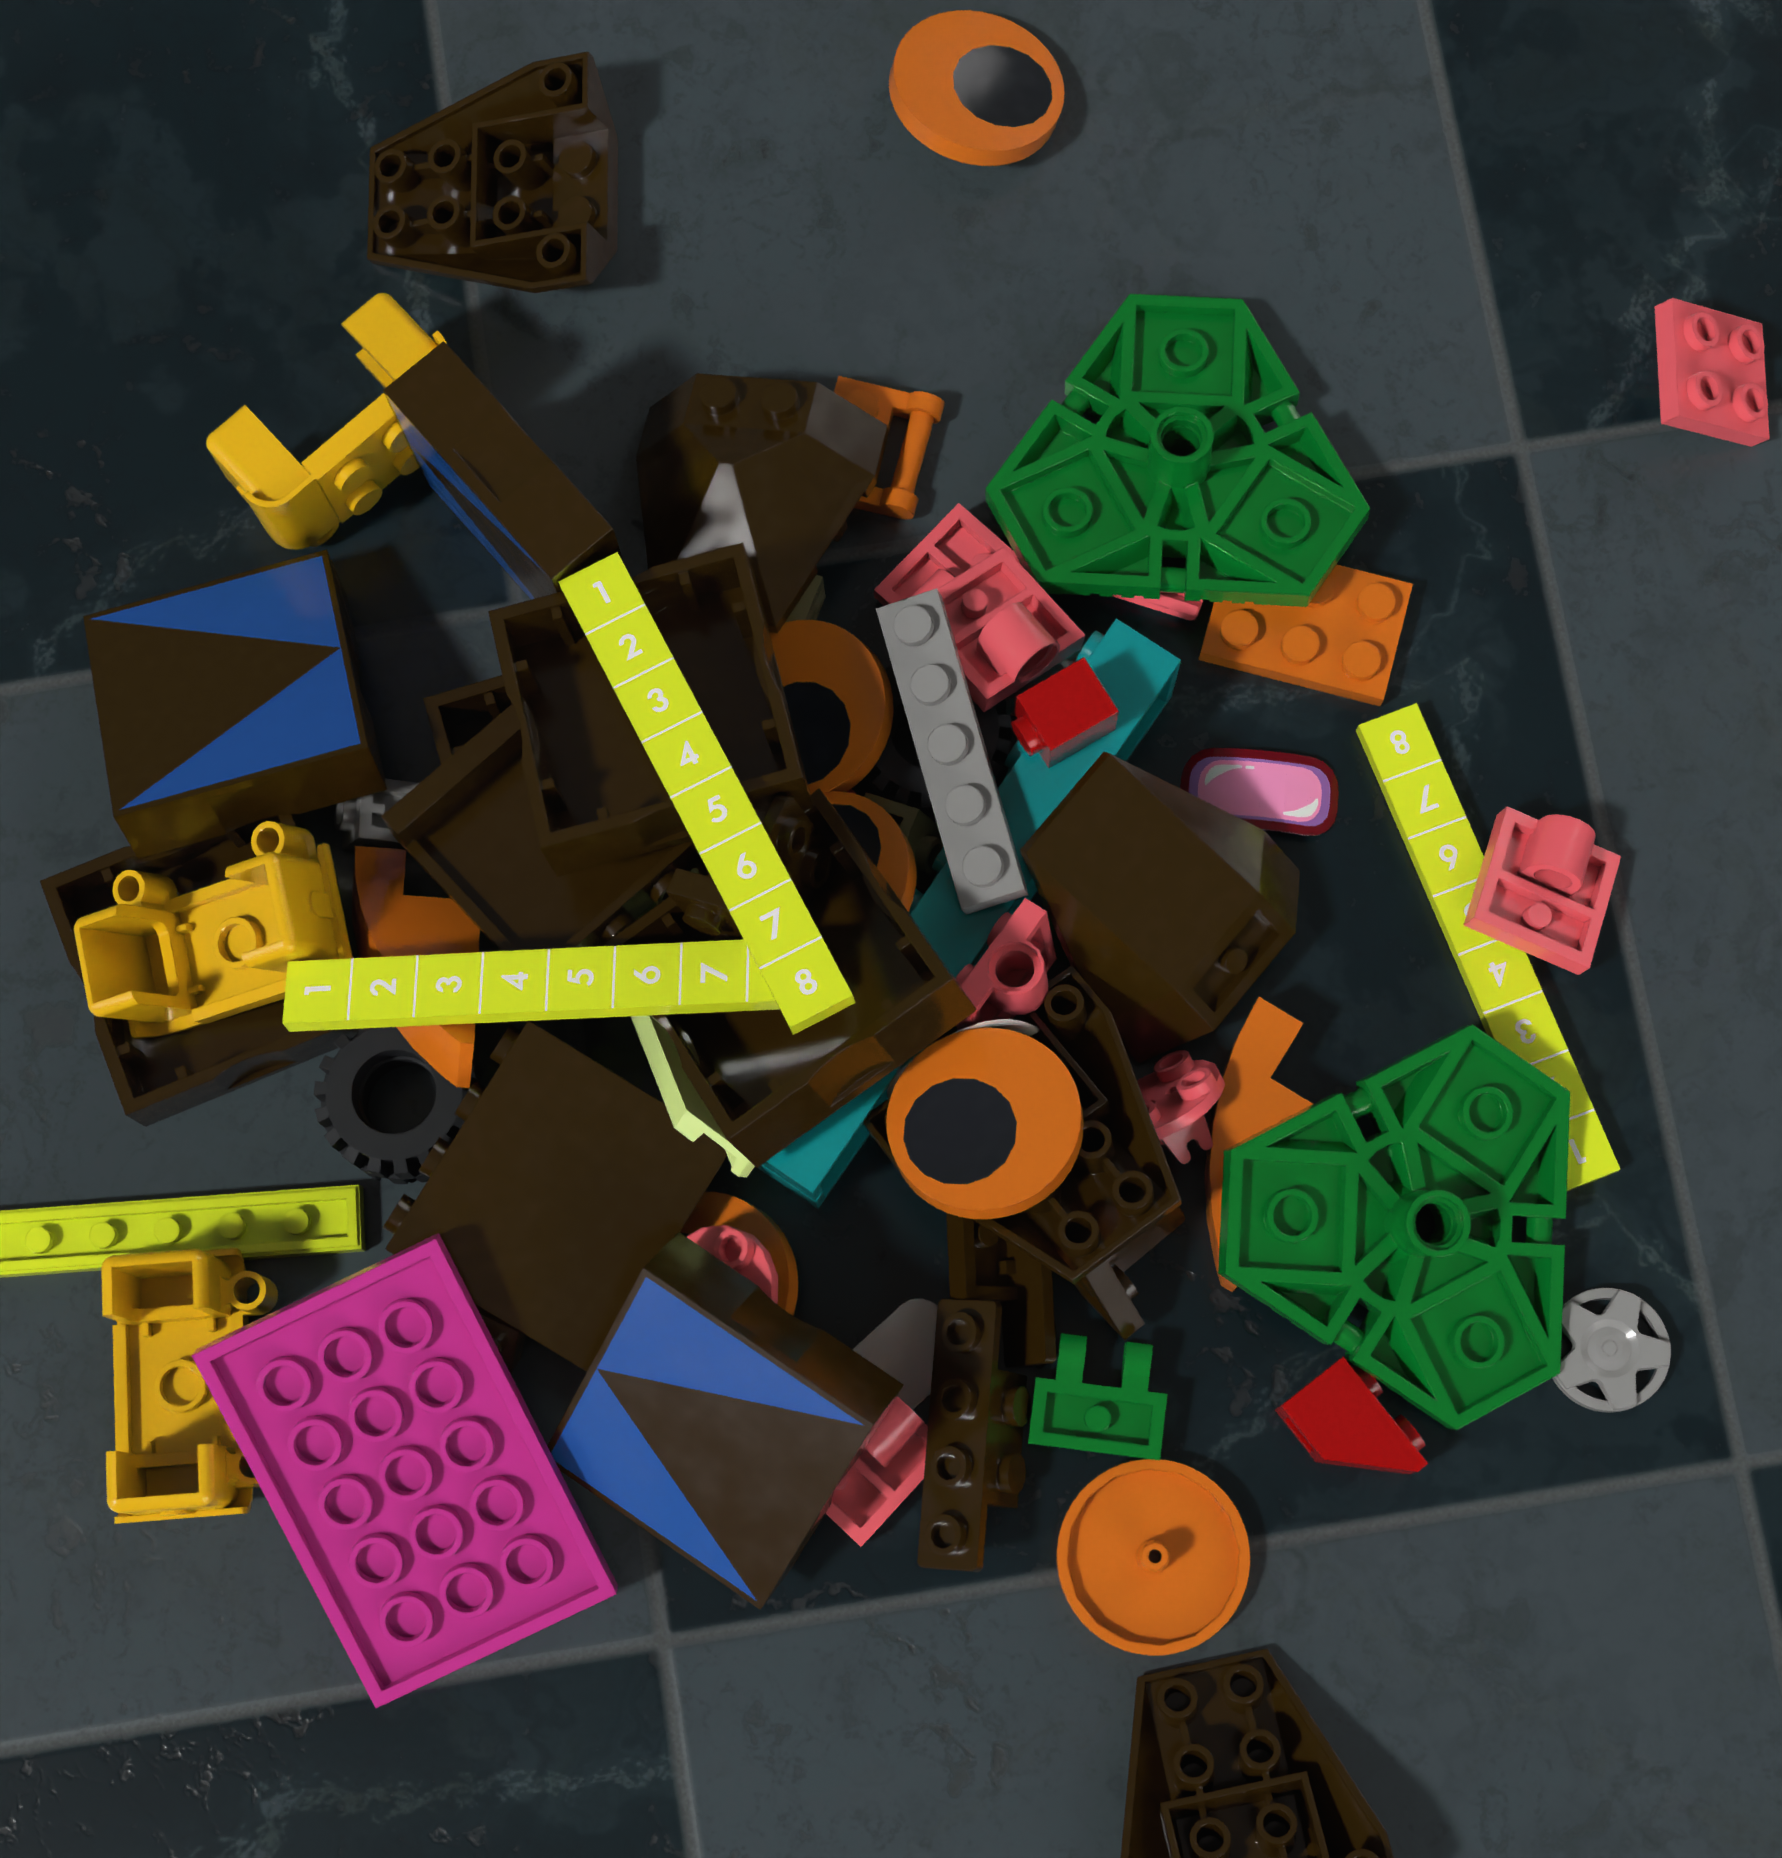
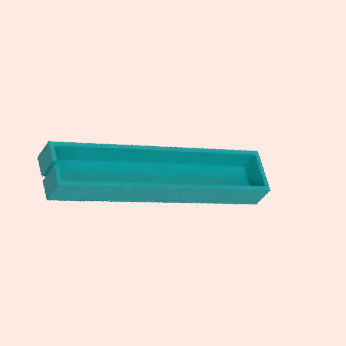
M1117 618L1105 635L1096 630L1089 637L1076 659L1078 661L1085 657L1118 709L1116 729L1048 768L1039 752L1029 756L1019 740L1015 743L1004 762V765L1009 769L998 787V791L1029 895L966 915L959 903L944 847L932 865L931 869L936 874L927 891L922 893L917 889L915 890L909 914L954 978L967 964L975 966L989 948L987 939L997 920L1006 912L1013 915L1024 898L1031 901L1037 893V888L1020 849L1103 752L1110 753L1126 762L1129 760L1173 695L1181 659ZM924 1049L763 1163L758 1169L819 1209L869 1137L870 1133L864 1127L863 1122L873 1109L888 1099V1087L897 1073Z

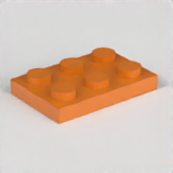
M1336 564L1307 607L1254 604V602L1241 604L1224 600L1223 602H1214L1199 660L1381 707L1413 584Z

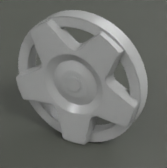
M1596 1288L1574 1296L1563 1305L1562 1331L1572 1343V1349L1561 1359L1560 1374L1552 1379L1570 1400L1593 1411L1620 1412L1645 1402L1659 1389L1669 1369L1671 1343L1664 1323L1648 1303L1640 1297L1621 1289ZM1610 1300L1604 1311L1599 1315L1580 1306L1591 1301ZM1639 1314L1650 1326L1654 1337L1641 1334L1638 1331ZM1655 1369L1649 1382L1637 1393L1636 1373L1638 1371ZM1589 1382H1596L1606 1400L1593 1398L1576 1387Z

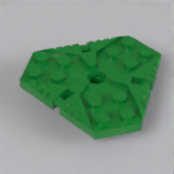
M1129 294L1065 380L1064 393L1067 396L1062 404L1052 399L985 488V501L1021 565L1049 594L1088 596L1090 594H1099V596L1107 597L1121 595V597L1126 598L1143 596L1145 599H1159L1160 592L1184 593V601H1200L1205 599L1210 600V602H1223L1224 600L1241 604L1254 602V604L1307 607L1368 520L1370 506L1313 413L1310 412L1301 417L1297 411L1296 406L1298 405L1300 392L1243 299ZM1087 412L1099 419L1097 424H1094L1082 416ZM1275 421L1278 427L1265 433L1262 426ZM1173 450H1182L1184 452L1189 453L1190 455L1177 456L1171 454L1170 452ZM1162 557L1186 558L1185 568L1162 567Z
M1473 1024L1462 1026L1417 1051L1404 1056L1398 1061L1379 1069L1377 1072L1356 1081L1357 1090L1343 1096L1342 1092L1333 1093L1300 1112L1281 1120L1279 1123L1224 1150L1218 1274L1270 1307L1282 1317L1291 1321L1292 1324L1304 1330L1322 1344L1331 1345L1334 1342L1346 1350L1345 1359L1372 1375L1387 1388L1402 1396L1406 1401L1446 1428L1458 1430L1559 1375L1561 1369L1565 1245H1553L1552 1234L1553 1219H1566L1570 1091ZM1368 1114L1376 1133L1364 1138L1356 1119ZM1424 1205L1430 1209L1435 1223L1433 1233L1427 1241H1423L1420 1238L1415 1224L1417 1213ZM1513 1216L1526 1217L1525 1243L1512 1242ZM1356 1303L1369 1310L1359 1327L1347 1320Z

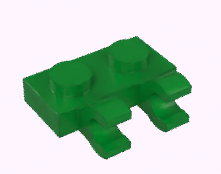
M1061 1333L1055 1379L1035 1377L1028 1444L1160 1460L1168 1394L1148 1391L1153 1345L1125 1342L1120 1388L1082 1383L1087 1336Z

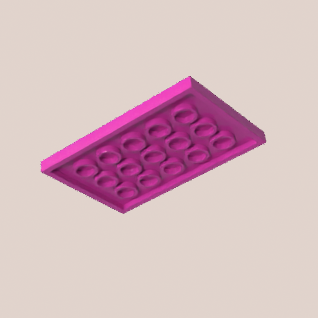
M439 1233L199 1347L192 1354L203 1379L375 1708L617 1594L618 1584Z

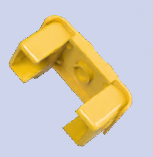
M377 293L341 323L346 331L363 347L355 355L384 388L389 386L443 341L446 343L438 330L432 334L433 340L397 301L387 293ZM384 393L302 461L301 464L246 405L242 406L210 433L206 440L207 449L225 477L250 505L268 535L278 545L293 550L304 549L309 546L317 547L325 543L336 532L339 522L343 524L353 514L358 516L369 511L382 496V490L400 474L408 475L419 468Z
M273 821L262 822L255 828L251 837V846L256 857L228 866L225 870V877L230 879L180 896L177 894L175 883L168 876L136 870L122 871L116 877L112 889L117 905L83 916L74 924L75 940L90 1012L98 1017L128 1020L130 1034L134 1039L171 1035L284 999L288 961L353 958L330 845L327 843L319 844L316 851L314 838L307 829Z
M238 1248L205 1251L186 1249L112 1255L106 1258L101 1267L102 1316L117 1321V1325H112L116 1451L106 1452L107 1504L112 1511L118 1513L114 1517V1524L249 1513L253 1501V1487L260 1486L203 1379L192 1354L197 1348L249 1324L248 1316L263 1315L270 1312L278 1300L276 1285L270 1279L256 1272L246 1271L242 1253ZM258 1283L260 1288L258 1297L255 1301L247 1303L248 1288Z

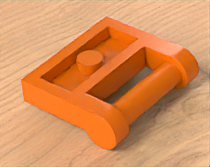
M838 376L834 393L886 424L888 432L893 416L909 419L891 486L884 489L874 487L867 498L861 496L854 508L898 519H912L919 500L914 494L932 426L941 420L945 406L944 400L928 392L914 391L909 393Z

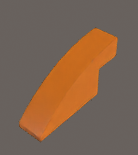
M355 846L352 923L360 958L479 952L480 929L451 898L403 895L406 850ZM475 1023L396 1027L411 1047L441 1076L455 1087L470 1088Z
M1258 997L1232 1047L1222 1075L1225 1086L1221 1097L1214 1104L1209 1125L1213 1146L1206 1152V1214L1217 1274L1219 1268L1224 1150L1313 1105L1310 1101L1271 1078L1304 1023L1261 997ZM1218 1274L1222 1287L1231 1292L1237 1288L1235 1284Z

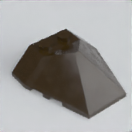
M695 374L649 408L636 454L648 569L660 564L743 542L756 578L769 633H778L817 575L816 564L832 541L838 542L848 528L847 517L861 496L867 498L877 484L889 434L887 425L818 382Z

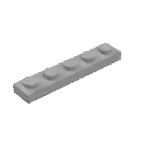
M936 588L876 608L962 911L967 915L1029 895L940 592Z

